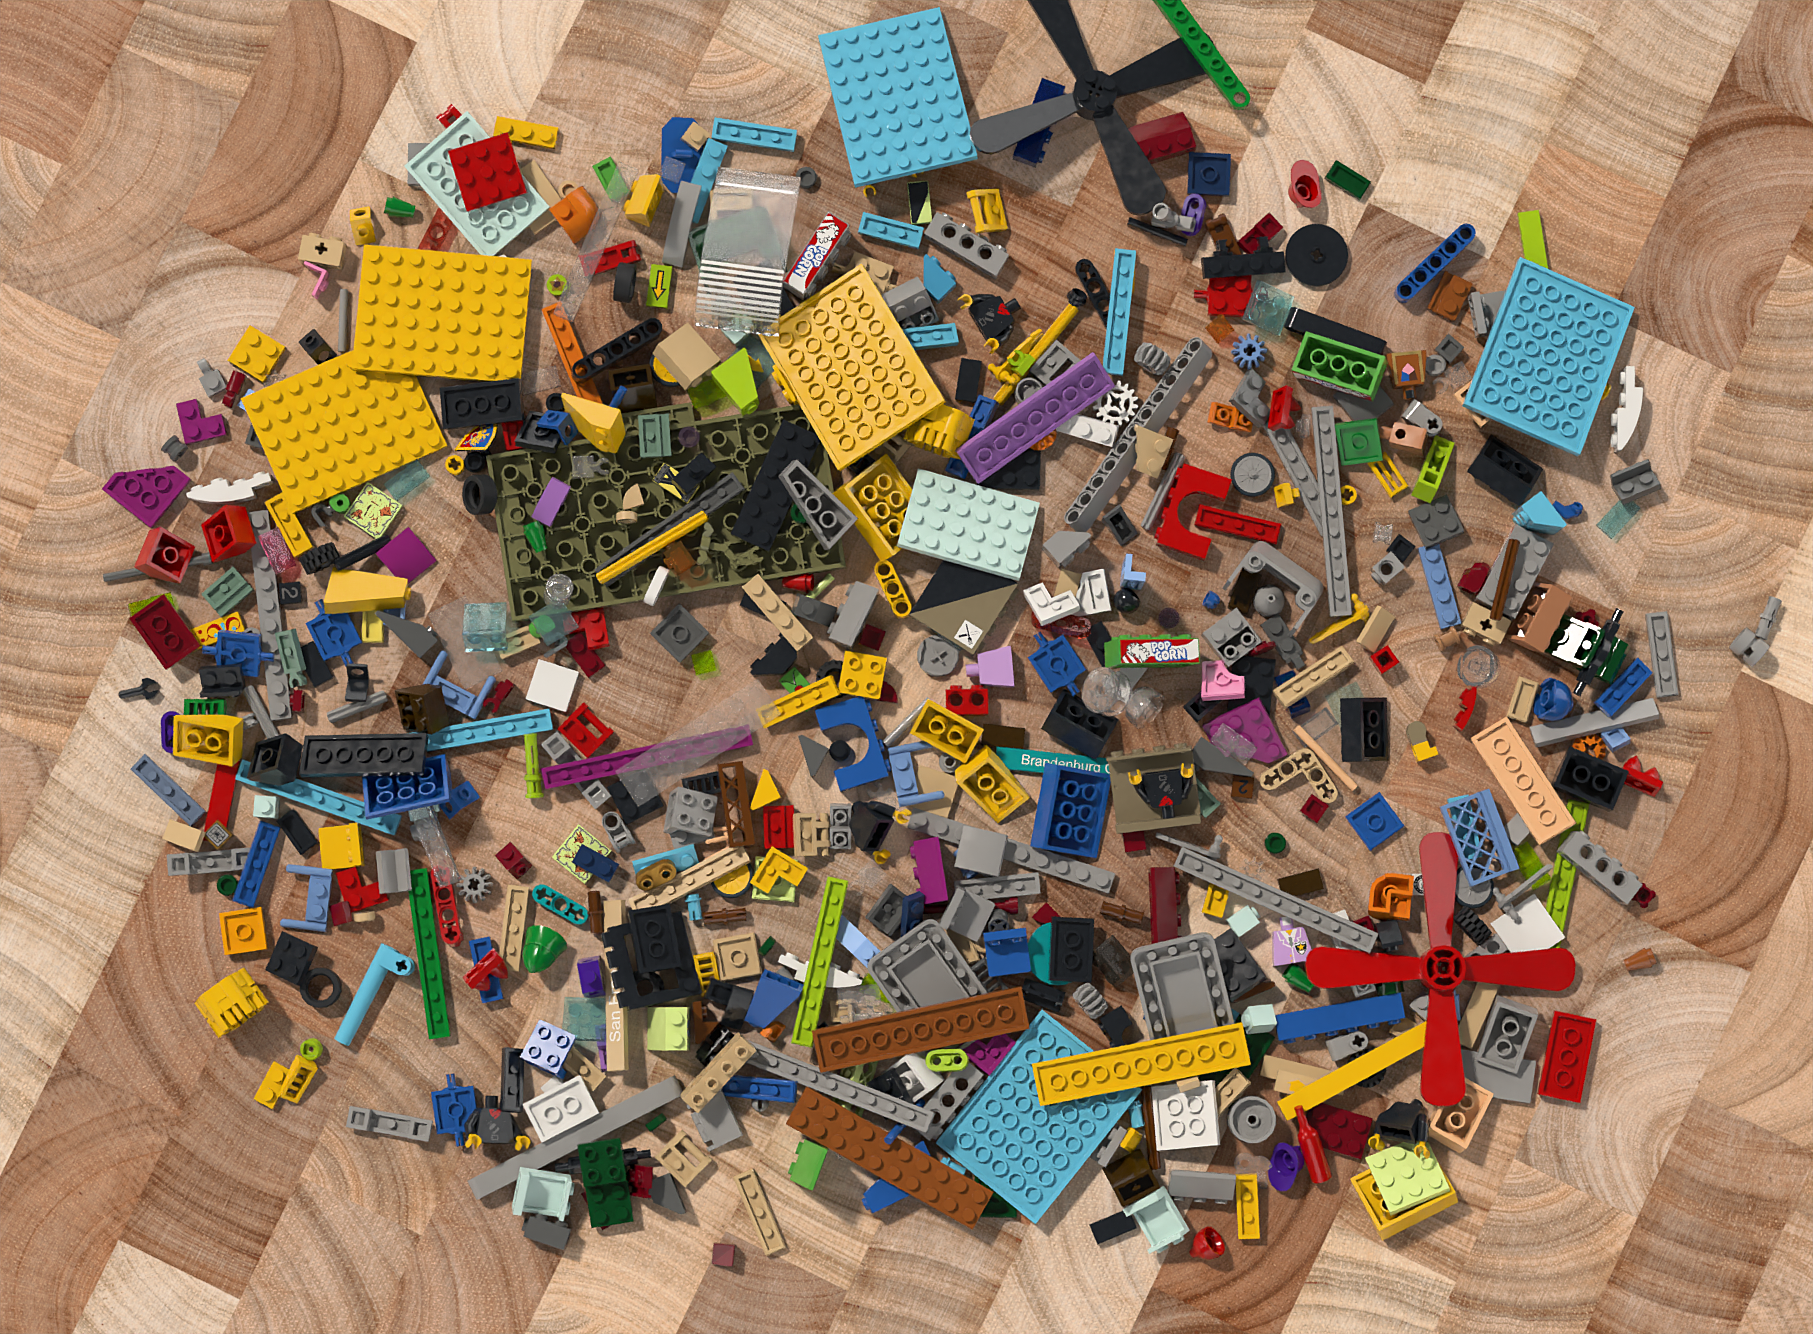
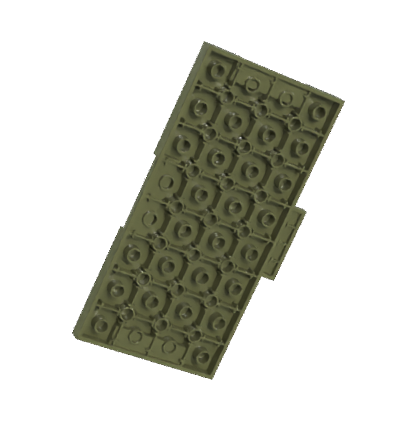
M692 402L622 413L626 435L616 454L603 452L596 448L588 439L571 441L568 445L560 443L555 454L522 449L486 455L489 476L494 480L497 489L495 515L511 618L514 623L537 619L542 615L551 617L643 601L659 566L669 569L670 572L658 598L741 586L748 583L757 574L764 581H771L805 573L814 574L846 568L841 537L830 549L824 550L808 523L798 524L792 519L791 508L796 504L793 500L770 552L761 548L753 552L754 558L763 556L764 559L759 563L749 566H737V570L730 566V560L723 552L708 549V560L698 566L697 559L700 557L699 549L702 534L705 532L703 530L704 523L659 550L610 586L606 587L605 584H601L596 577L597 573L594 569L687 504L653 482V478L663 463L680 472L701 452L716 466V469L699 484V488L690 502L732 472L745 489L708 516L707 522L714 530L710 535V542L723 544L724 542L731 541L728 548L736 557L755 547L746 541L732 536L731 532L783 419L816 434L799 404L755 411L744 416L737 414L700 421L694 420ZM669 413L672 456L641 458L638 415ZM820 441L807 470L833 493L828 453ZM554 477L571 486L553 524L549 527L540 522V525L543 524L548 549L536 553L523 533L525 531L523 526L538 521L531 516L549 481ZM638 484L644 505L626 510L637 513V522L633 524L617 523L616 514L624 511L623 499L626 492L632 486Z

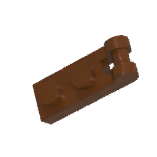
M1224 213L1218 215L1216 219L1204 221L1215 249L1216 241L1227 239L1225 243L1228 252H1232L1233 255L1242 254ZM1221 225L1223 231L1216 233L1215 228Z

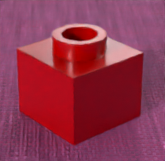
M1388 645L1369 657V660L1380 675L1399 663ZM1380 657L1386 658L1387 662L1385 665L1379 662Z

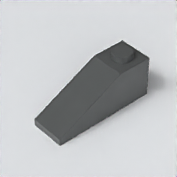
M379 610L374 613L419 658L438 641L436 638L438 634L430 626L426 628L421 624Z
M1203 737L1198 740L1192 749L1196 771L1201 769L1207 772L1251 777L1254 772Z

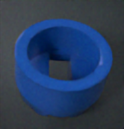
M1210 590L1206 594L1202 605L1209 609H1214L1220 603V598L1215 592Z

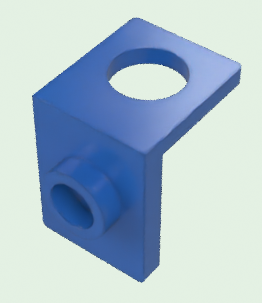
M547 410L537 422L538 427L556 429L564 445H568L578 433L570 413ZM567 425H569L571 428V432L568 437L565 435V428Z
M466 781L451 791L449 803L452 806V811L448 810L446 803H441L439 806L450 820L461 809L478 800L480 796L470 782Z

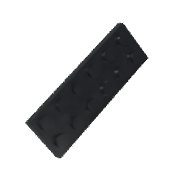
M783 419L732 529V536L770 552L793 502L779 475L793 460H798L808 469L821 441L817 434Z
M427 733L305 735L299 774L301 777L424 775L429 736Z

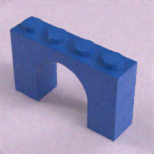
M861 696L815 710L821 732L842 725H854L864 731L869 741L867 754L860 762L834 771L840 792L889 777L888 772L891 771L888 759L884 760L881 753L885 751L882 739L877 740L875 734L876 731H879L876 720H871L869 712L872 711L869 699L865 700Z

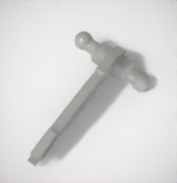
M1156 833L1157 838L1207 855V858L1217 862V859L1221 857V854H1219L1221 850L1220 844L1223 841L1221 835L1215 836V842L1208 850L1168 835Z
M1547 864L1507 896L1501 894L1499 888L1494 887L1493 895L1496 896L1500 910L1503 909L1506 913H1509L1511 919H1518L1519 915L1514 911V906L1511 902L1548 873L1553 866Z

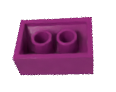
M939 837L913 841L914 846H910L911 859H916L917 867H913L915 880H919L920 888H916V891H920L925 895L924 905L948 901Z

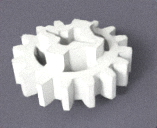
M1118 381L1114 388L1094 401L1097 405L1093 406V410L1099 411L1096 417L1102 416L1104 422L1108 420L1111 424L1117 422L1118 426L1122 425V420L1129 423L1128 416L1134 417L1135 413L1132 410L1138 409V405L1133 404V402L1138 400V397H1132L1134 389L1128 391L1129 384H1125L1122 387L1121 381ZM1112 390H1118V391H1121V392H1123V393H1122V394H1115V393H1113ZM1103 396L1107 400V404L1104 407L1101 406ZM1112 400L1115 402L1120 401L1119 408L1116 406L1111 407ZM1129 400V409L1126 412L1124 403ZM1114 413L1117 414L1118 417H1111L1108 414Z

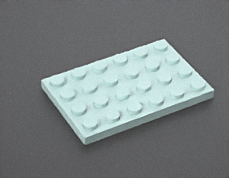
M466 111L404 167L480 255L495 256L546 212L550 206L522 175L527 190L526 194L469 212L466 211L448 151L490 138L471 114Z
M918 468L897 547L1019 581L1040 503Z

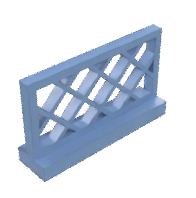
M1490 789L1482 790L1440 807L1469 887L1519 869ZM1476 798L1478 804L1476 813L1466 809L1469 800ZM1455 807L1461 810L1457 820L1449 817L1448 808ZM1464 812L1474 816L1470 827L1460 823ZM1477 818L1485 822L1486 828L1483 833L1473 829ZM1458 825L1468 830L1464 840L1456 836L1455 832ZM1471 832L1482 836L1477 847L1468 843ZM1485 838L1493 843L1494 847L1491 853L1481 849ZM1465 846L1476 850L1472 860L1464 857L1463 851ZM1479 852L1489 856L1485 867L1475 863ZM1492 858L1500 862L1502 870L1494 872L1488 869ZM1473 865L1483 870L1481 877L1477 880H1473L1470 873Z

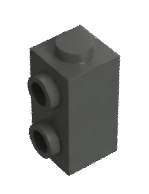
M537 1213L536 1216L531 1215L529 1219L525 1218L521 1230L525 1231L523 1237L565 1250L572 1228L568 1227L569 1223L556 1220V1223L548 1221V1216Z

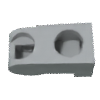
M1494 933L1465 957L1502 954L1508 948L1497 933Z

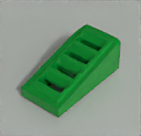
M184 699L183 715H190V704H194V715H198V704H202V715H206L207 704H210V715H214L215 704H218V715H226L227 700Z

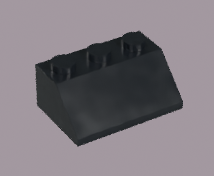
M1491 434L1472 461L1467 472L1475 479L1488 485L1492 490L1506 497L1510 502L1520 506L1534 487L1543 468Z
M1063 689L1041 729L1097 760L1119 719L1077 695L1072 696L1071 692Z
M1387 697L1340 698L1342 762L1388 761Z
M1569 747L1557 768L1551 785L1555 790L1610 812L1614 810L1629 771Z

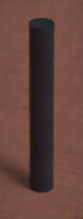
M1129 217L1127 225L1186 247L1188 239Z

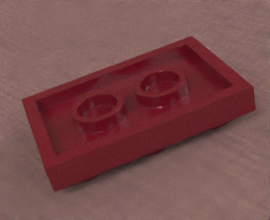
M165 594L129 618L165 670H168L201 646Z
M1320 1103L1307 1110L1306 1118L1308 1123L1317 1130L1323 1148L1354 1158H1362L1373 1118L1324 1103Z

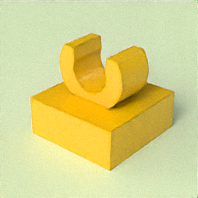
M1283 483L1274 487L1277 508L1291 505L1294 503L1293 499L1300 497L1299 488L1291 489L1290 483Z

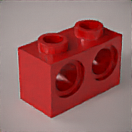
M951 685L950 689H945L946 709L959 716H988V689H983V685H971V689H962V685ZM953 695H959L962 698L961 705L953 706L950 698ZM974 695H981L984 701L981 705L976 706L971 702V698Z

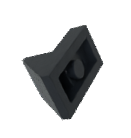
M1201 690L1183 708L1197 723L1222 700L1202 701Z

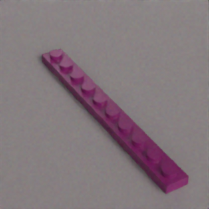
M749 724L545 767L541 768L545 789L751 746L753 741Z

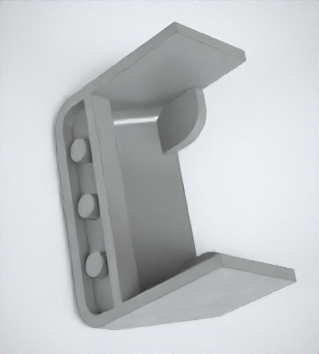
M1264 541L1256 542L1222 588L1226 591L1241 568L1250 573H1257L1264 568L1297 592L1295 603L1304 612L1288 633L1290 637L1297 631L1324 590L1320 580Z

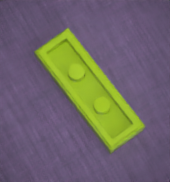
M1539 210L1517 213L1524 259L1548 269Z

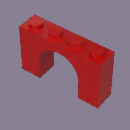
M1184 463L1182 468H1177L1174 479L1178 481L1176 487H1171L1167 499L1171 500L1168 508L1164 507L1160 519H1163L1164 522L1162 528L1157 527L1154 539H1157L1156 545L1204 561L1212 539L1185 529L1178 519V505L1185 497L1192 494H1202L1224 502L1232 479Z

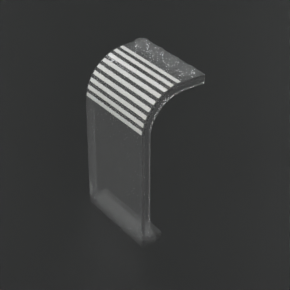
M718 167L699 268L695 326L779 337L783 284L798 196H800L801 177Z

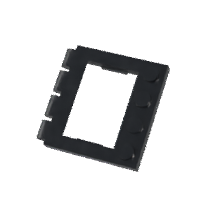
M681 911L672 913L682 965L679 968H674L679 988L665 989L639 997L624 939L625 935L631 934L629 923L608 927V932L601 934L604 949L612 947V951L605 952L609 969L617 968L616 972L611 973L614 989H622L623 991L616 993L619 1008L627 1007V1011L702 993Z

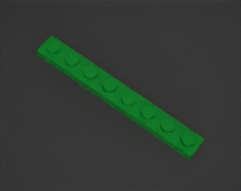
M428 868L410 870L412 889L408 893L429 1040L450 1037L451 1033Z

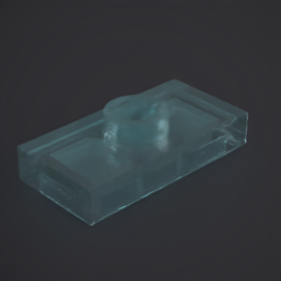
M417 459L384 483V486L393 498L398 501L430 478V475Z

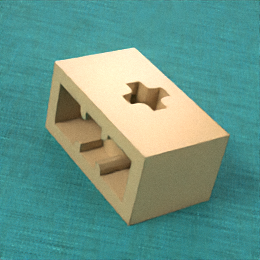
M309 233V236L302 235L298 260L303 264L307 261L315 266L342 270L347 246L342 242L341 238L330 236L329 239H324L319 234ZM324 246L327 249V252L323 251L321 255L318 250H322Z
M1473 602L1470 604L1460 625L1464 629L1463 632L1472 637L1477 635L1483 638L1482 642L1490 646L1501 644L1511 620L1503 616L1500 621L1491 620V611ZM1488 622L1487 626L1490 628L1482 630L1483 626L1480 623Z

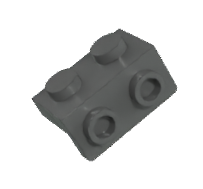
M889 884L865 918L891 936L900 928L903 897L907 895L892 884Z

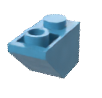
M926 254L924 256L923 285L928 295L939 304L956 287V278L948 270L945 272L940 267L941 263L936 257L932 256L930 258Z

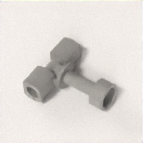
M1158 203L1154 206L1151 221L1153 226L1163 228L1176 226L1177 230L1194 232L1196 224L1194 217L1178 216L1176 212L1171 211L1164 203Z

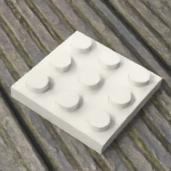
M1201 1081L1200 1087L1180 1093L1177 1084L1151 1087L1157 1151L1220 1145L1215 1081Z

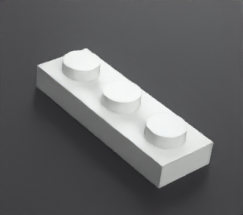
M1076 414L1057 427L1056 431L1113 447L1119 426Z

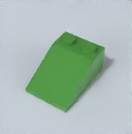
M805 1139L803 1143L799 1141L795 1154L799 1155L796 1163H791L788 1174L791 1175L790 1180L813 1191L829 1148Z

